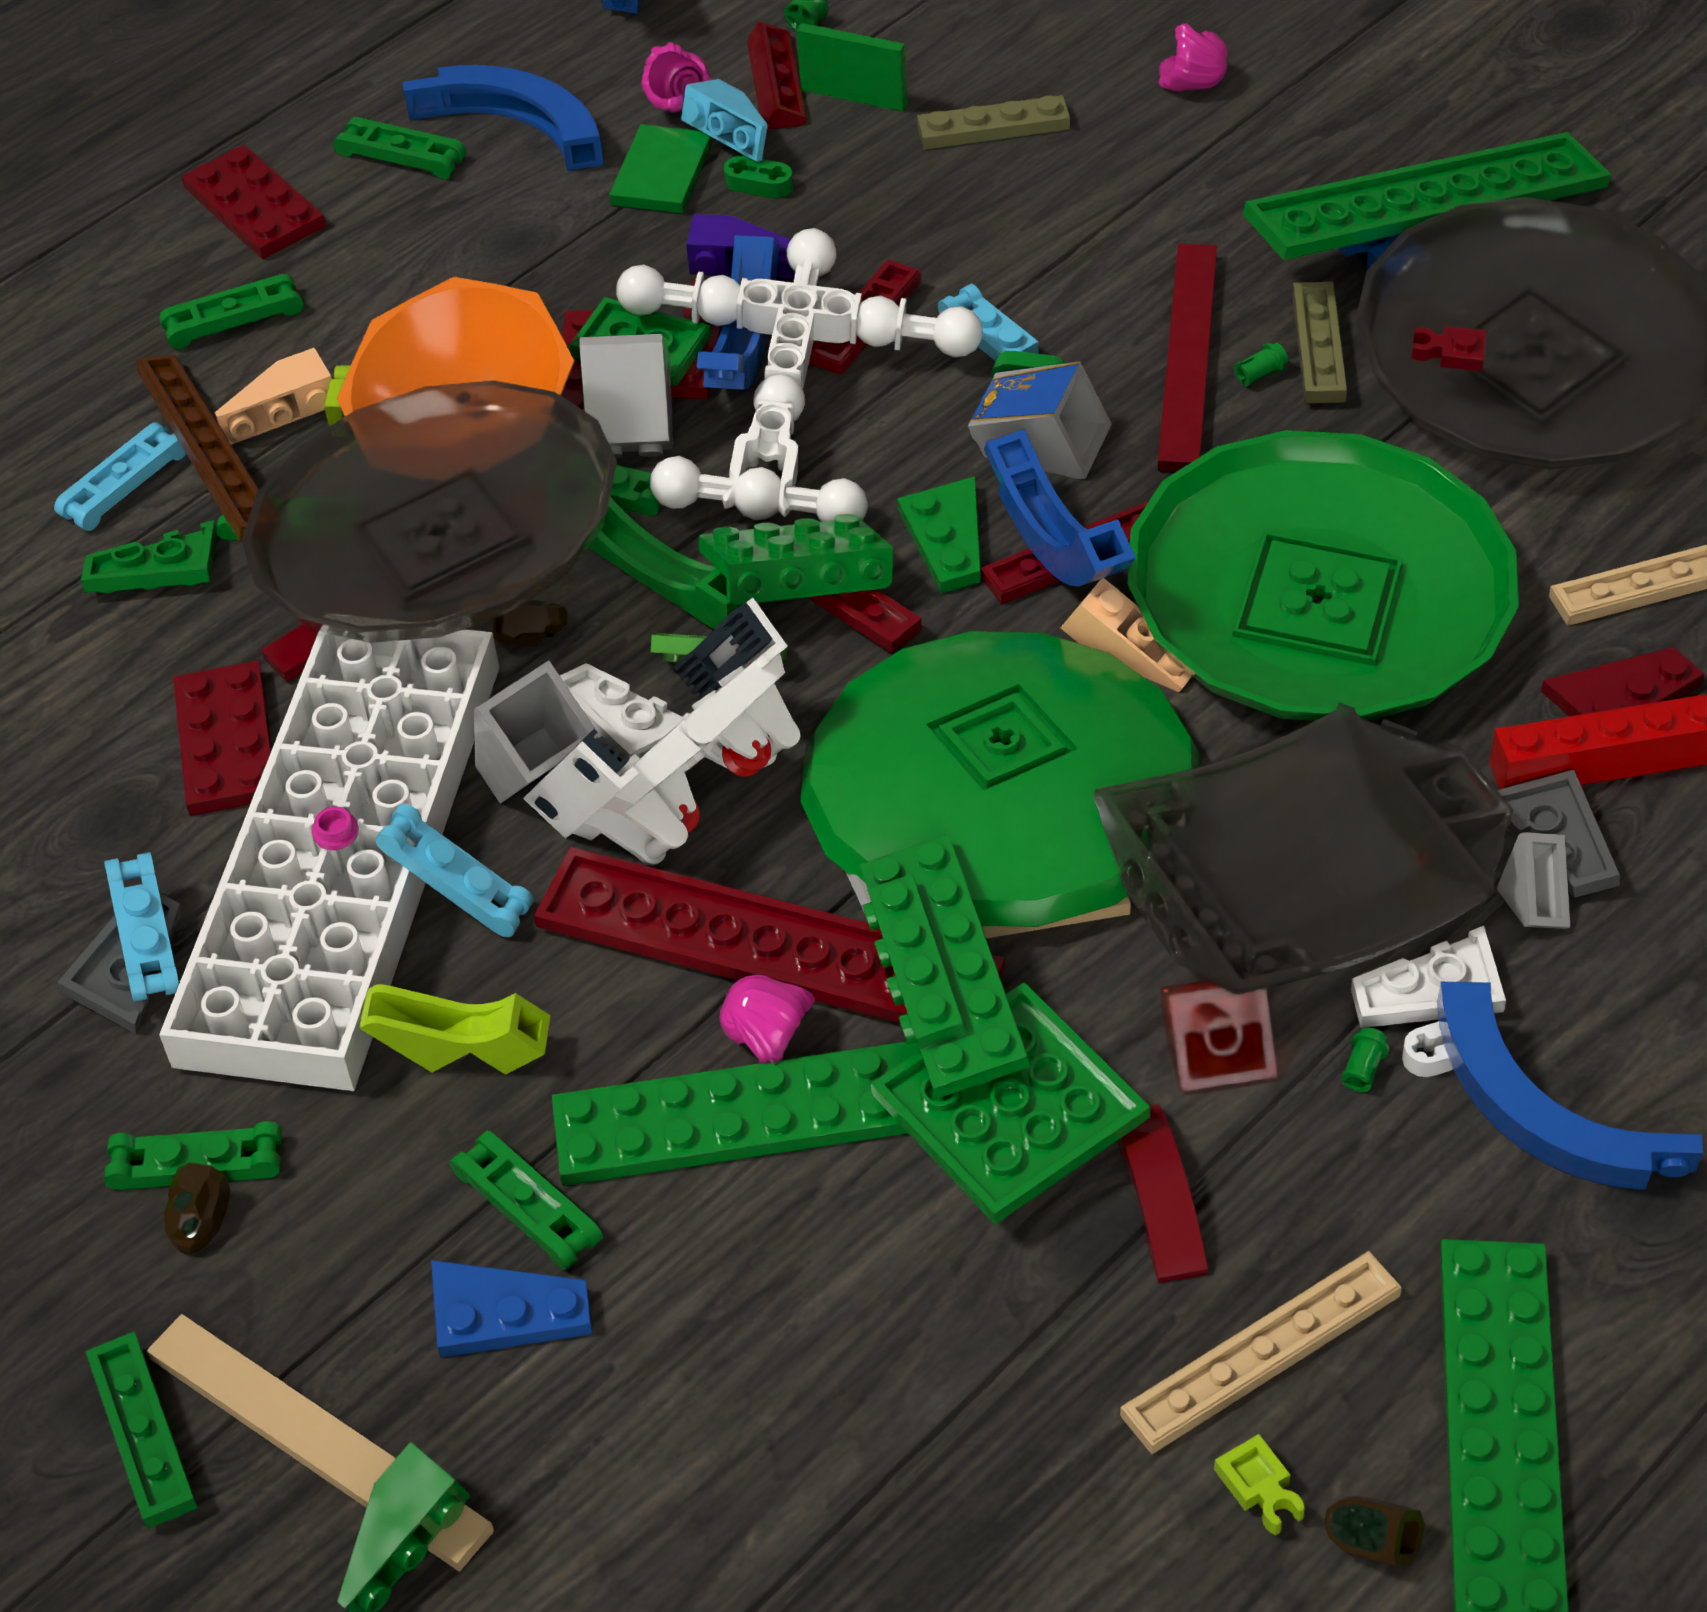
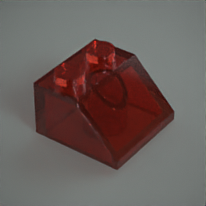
M1253 973L1160 987L1166 1037L1181 1091L1277 1077L1266 983L1263 979Z

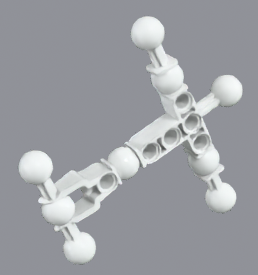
M816 228L798 232L788 244L787 259L790 267L795 271L793 283L768 279L748 281V278H742L740 286L734 279L725 275L713 276L704 281V272L698 271L695 286L665 282L663 276L656 269L647 265L630 267L622 273L616 286V295L619 303L630 313L638 316L651 314L658 310L662 304L692 308V323L698 324L699 316L715 326L727 325L737 320L738 329L745 327L752 332L772 335L768 352V366L765 368V379L760 382L753 397L756 412L748 433L739 435L735 440L729 478L701 474L699 468L691 460L681 456L668 457L657 463L651 473L650 488L654 497L661 505L672 509L684 508L694 503L698 497L721 500L725 509L736 506L743 516L754 520L767 519L778 513V511L786 517L791 510L817 513L821 522L834 521L835 516L843 514L855 515L863 520L868 510V502L864 490L856 482L843 478L826 483L820 490L795 487L798 475V445L795 441L791 440V435L794 431V421L799 418L805 406L803 387L813 341L831 343L850 341L851 344H856L858 336L864 343L873 347L885 346L895 341V350L900 351L902 337L908 336L934 340L935 345L943 353L955 358L966 356L976 351L983 337L980 318L973 311L962 306L949 308L941 312L937 318L906 314L905 298H901L900 307L893 300L884 296L870 297L861 302V293L853 295L847 290L817 286L818 277L830 272L837 254L833 239L827 233ZM759 458L766 462L778 460V469L783 472L780 480L775 472L766 468H751L747 471L746 468L757 466Z

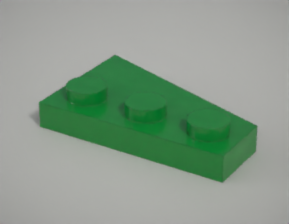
M975 476L897 498V510L940 594L981 583Z
M211 520L201 523V531L180 536L178 530L163 534L164 540L151 545L143 546L140 543L132 542L86 555L81 577L84 593H112L118 590L140 588L150 590L161 586L183 584L193 586L210 582L217 540L215 521Z

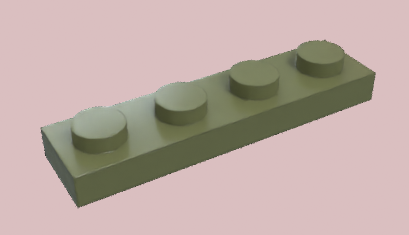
M1063 95L1043 96L1037 99L1007 101L1001 104L971 106L965 109L934 111L929 114L917 115V127L923 150L1070 130V116Z
M1333 282L1293 283L1292 295L1305 404L1346 402L1347 387Z

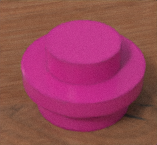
M329 807L322 810L315 817L312 826L314 842L325 850L346 848L356 840L359 833L356 818L342 807Z

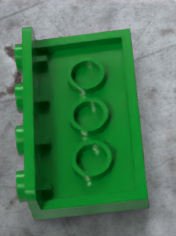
M838 515L834 517V521L819 522L815 519H798L794 522V525L779 526L774 523H759L754 526V529L740 531L733 527H720L714 529L711 534L699 535V551L727 578V599L734 605H742L754 598L756 603L884 589L892 583L893 546L855 515Z

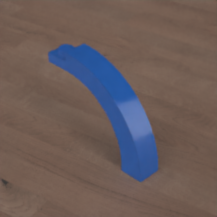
M458 65L439 67L438 77L403 82L409 120L459 113H483L505 116L527 123L546 134L562 153L567 171L604 165L600 135L590 112L572 93L543 77L529 72L498 66Z
M735 235L731 278L740 286L742 278H748V281L753 279L776 280L780 241L774 237ZM737 320L723 325L713 351H698L697 368L704 370L703 387L743 390L751 387L763 360L768 334L752 332L745 327L738 329Z
M1025 429L986 442L984 451L1000 483L998 493L1008 514L1033 554L1054 577L1065 584L1079 587L1125 571L1132 565L1136 557L1118 519L1088 530L1084 528L1070 514L1056 494Z
M1441 981L1437 999L1439 1027L1452 1068L1465 1092L1480 1112L1498 1131L1519 1148L1567 1174L1591 1182L1621 1188L1646 1190L1652 1171H1658L1660 1175L1665 1177H1681L1689 1174V1172H1696L1703 1155L1702 1134L1627 1131L1590 1121L1569 1111L1543 1093L1513 1060L1497 1027L1492 1006L1491 982Z

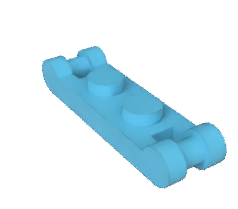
M152 423L63 492L55 502V512L65 519L73 518L77 526L86 531H91L98 526L104 513L172 459H182L186 452L175 434L170 435L166 427L158 423Z
M400 804L391 815L392 824L383 827L376 838L377 846L493 932L503 937H511L520 924L519 916L526 914L534 902L532 894L521 886L510 885L422 820L421 814L416 808L408 804ZM407 837L415 842L416 845L413 846L407 842ZM492 899L503 906V908H498L491 903Z
M151 852L137 854V859L120 863L118 858L104 861L133 1002L146 1000L147 994L165 991L166 995L175 994L179 981ZM141 877L142 884L124 888L123 880ZM161 970V973L143 976V973Z

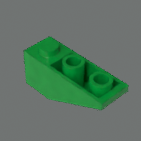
M412 1442L407 1445L374 1483L337 1601L348 1612L379 1611L388 1601L391 1595V1588L406 1571L413 1570L422 1562L427 1554L428 1545L442 1529L452 1526L459 1519L464 1510V1503L470 1497L468 1492L453 1477Z

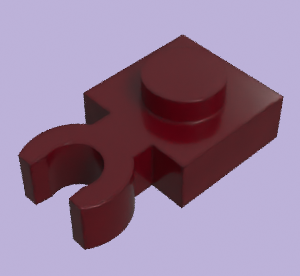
M1444 326L1443 334H1436V332L1429 328H1415L1411 359L1428 361L1432 358H1440V367L1482 372L1486 330Z

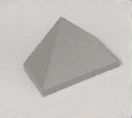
M1523 832L1517 837L1496 889L1524 927L1570 928L1565 835Z

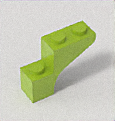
M377 984L367 989L359 1029L431 1073L471 1053L506 1075L545 1055L551 1015L517 993L492 1003L465 1004L394 986Z

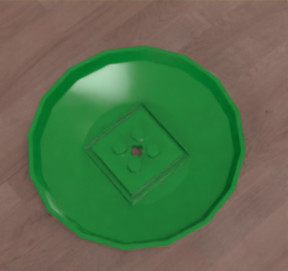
M1285 430L1217 446L1164 479L1132 526L1130 533V546L1136 558L1128 568L1127 585L1161 650L1212 693L1281 719L1360 723L1427 706L1491 659L1519 607L1516 549L1486 499L1433 459L1362 434ZM1315 596L1323 598L1321 604L1312 602Z
M969 631L903 648L846 685L806 744L800 803L825 856L847 874L857 875L863 882H865L860 864L949 833L981 926L1039 927L1114 906L1173 864L1202 812L1201 754L1163 691L1112 654L1045 633Z

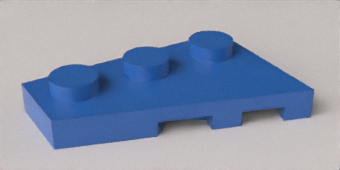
M431 1260L437 1348L440 1358L593 1334L586 1280Z

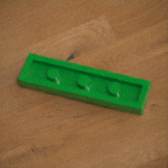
M135 1332L85 1351L146 1528H152L197 1509L194 1495Z

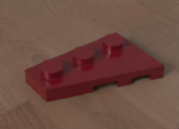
M1672 647L1545 679L1542 683L1541 692L1570 717L1680 699L1702 686L1705 673Z

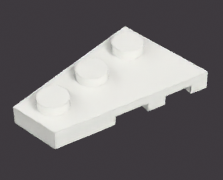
M587 663L560 675L600 736L598 738L602 736L605 739L603 742L605 745L610 743L613 746L611 750L614 753L618 751L620 753L618 757L621 760L624 758L629 760L634 754L641 758L668 732L690 715V713H686L682 717L668 710L667 702L655 696L647 700L629 691L628 683Z
M1484 926L1469 931L1468 938L1451 945L1447 941L1431 947L1430 953L1411 961L1402 958L1352 978L1351 992L1360 1027L1367 1028L1439 1020L1437 999L1441 981L1491 982L1494 1013L1504 1012L1506 998Z

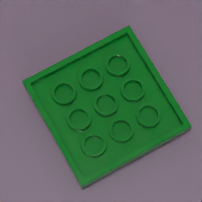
M1025 982L1008 992L1006 997L1031 1067L937 1099L921 1051H918L871 1082V1094L994 1225L1150 1118V1106Z

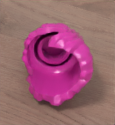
M1188 24L1177 26L1175 29L1177 55L1161 62L1159 68L1160 79L1158 82L1160 86L1173 91L1207 89L1217 85L1223 79L1227 70L1228 51L1224 41L1214 32L1204 31L1200 35Z
M668 42L663 47L656 46L651 49V54L646 59V65L644 66L641 85L648 101L655 108L675 113L683 109L687 84L710 81L712 79L705 62L699 56L684 51L677 44L674 45L672 42Z
M764 975L746 976L732 985L726 994L724 1004L720 1009V1024L731 1041L737 1043L738 1046L745 1043L760 1060V1063L776 1064L779 1060L783 1059V1053L788 1047L789 1041L793 1037L795 1030L799 1027L805 1013L813 1005L815 997L804 988L782 983Z

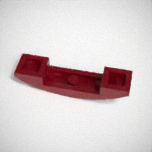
M1149 1105L1150 1118L1117 1141L1122 1158L1126 1157L1146 1228V1243L1157 1282L1159 1284L1207 1275L1208 1267L1199 1224L1175 1139L1160 1105Z

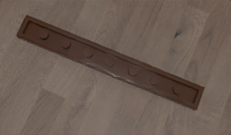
M176 355L137 359V373L239 542L280 537L281 524Z

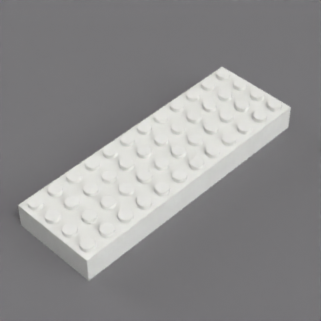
M325 615L159 1034L172 1068L349 1091L355 1090L373 1038L368 1033L359 1029L367 989L377 984L391 986L426 884L422 879L384 853L377 846L376 838L383 827L392 824L391 815L400 804H408L416 808L425 823L440 834H443L475 741L474 709L489 699L500 668L492 632ZM329 807H342L356 818L359 833L356 840L348 847L340 850L320 848L314 842L312 836V826L319 812ZM407 837V842L415 846L416 843Z

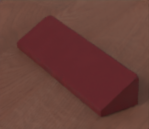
M758 21L747 39V48L759 113L767 123V129L805 125L807 117L790 32Z

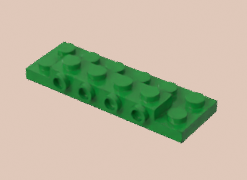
M949 833L860 864L871 902L862 906L871 932L881 930L883 938L874 941L883 969L892 966L895 976L886 980L895 1006L905 1004L908 1014L899 1016V1020L908 1045L917 1042L936 1098L938 1099L1031 1067Z

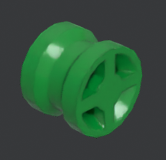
M793 0L786 6L784 17L787 24L794 31L797 30L801 23L817 26L818 22H821L828 15L829 4L827 0Z

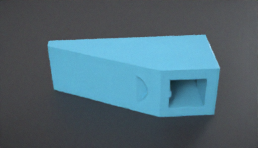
M720 79L687 84L681 120L754 161H762L768 125L744 92Z

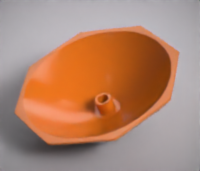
M452 277L371 320L337 400L371 469L457 487L541 443L575 361L537 292Z

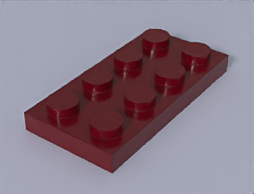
M244 144L181 176L184 188L262 260L326 227L324 215Z
M259 660L173 676L185 802L189 816L250 805L272 751L263 675Z

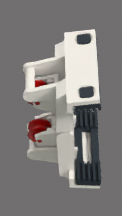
M754 598L732 611L717 625L718 627L674 666L676 671L682 668L683 672L679 675L681 679L686 676L689 678L685 682L687 687L691 684L694 685L691 693L694 695L699 692L700 696L696 699L697 702L692 705L694 711L659 740L644 756L639 758L634 754L629 760L624 758L619 762L617 757L620 753L616 751L611 754L609 751L613 746L610 743L603 747L601 744L605 739L601 736L596 740L594 736L597 734V731L593 729L523 798L565 839L573 833L592 841L602 833L635 855L645 865H657L666 856V851L683 845L687 840L688 833L698 824L700 818L699 807L693 798L685 775L689 769L706 757L728 768L735 775L743 777L752 776L761 768L771 765L775 761L777 753L782 749H789L798 743L800 730L793 721L775 685V682L785 673L780 653L787 647V644Z

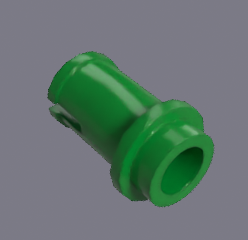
M1268 342L1262 346L1261 351L1241 362L1235 363L1234 372L1239 382L1248 387L1271 372L1280 373L1283 371L1284 365L1288 363V356L1279 343L1271 344Z
M1367 1027L1361 1029L1359 1033L1353 1036L1351 1040L1353 1051L1340 1078L1343 1080V1085L1348 1089L1360 1093L1370 1091L1379 1062L1386 1058L1389 1053L1388 1038L1383 1032Z

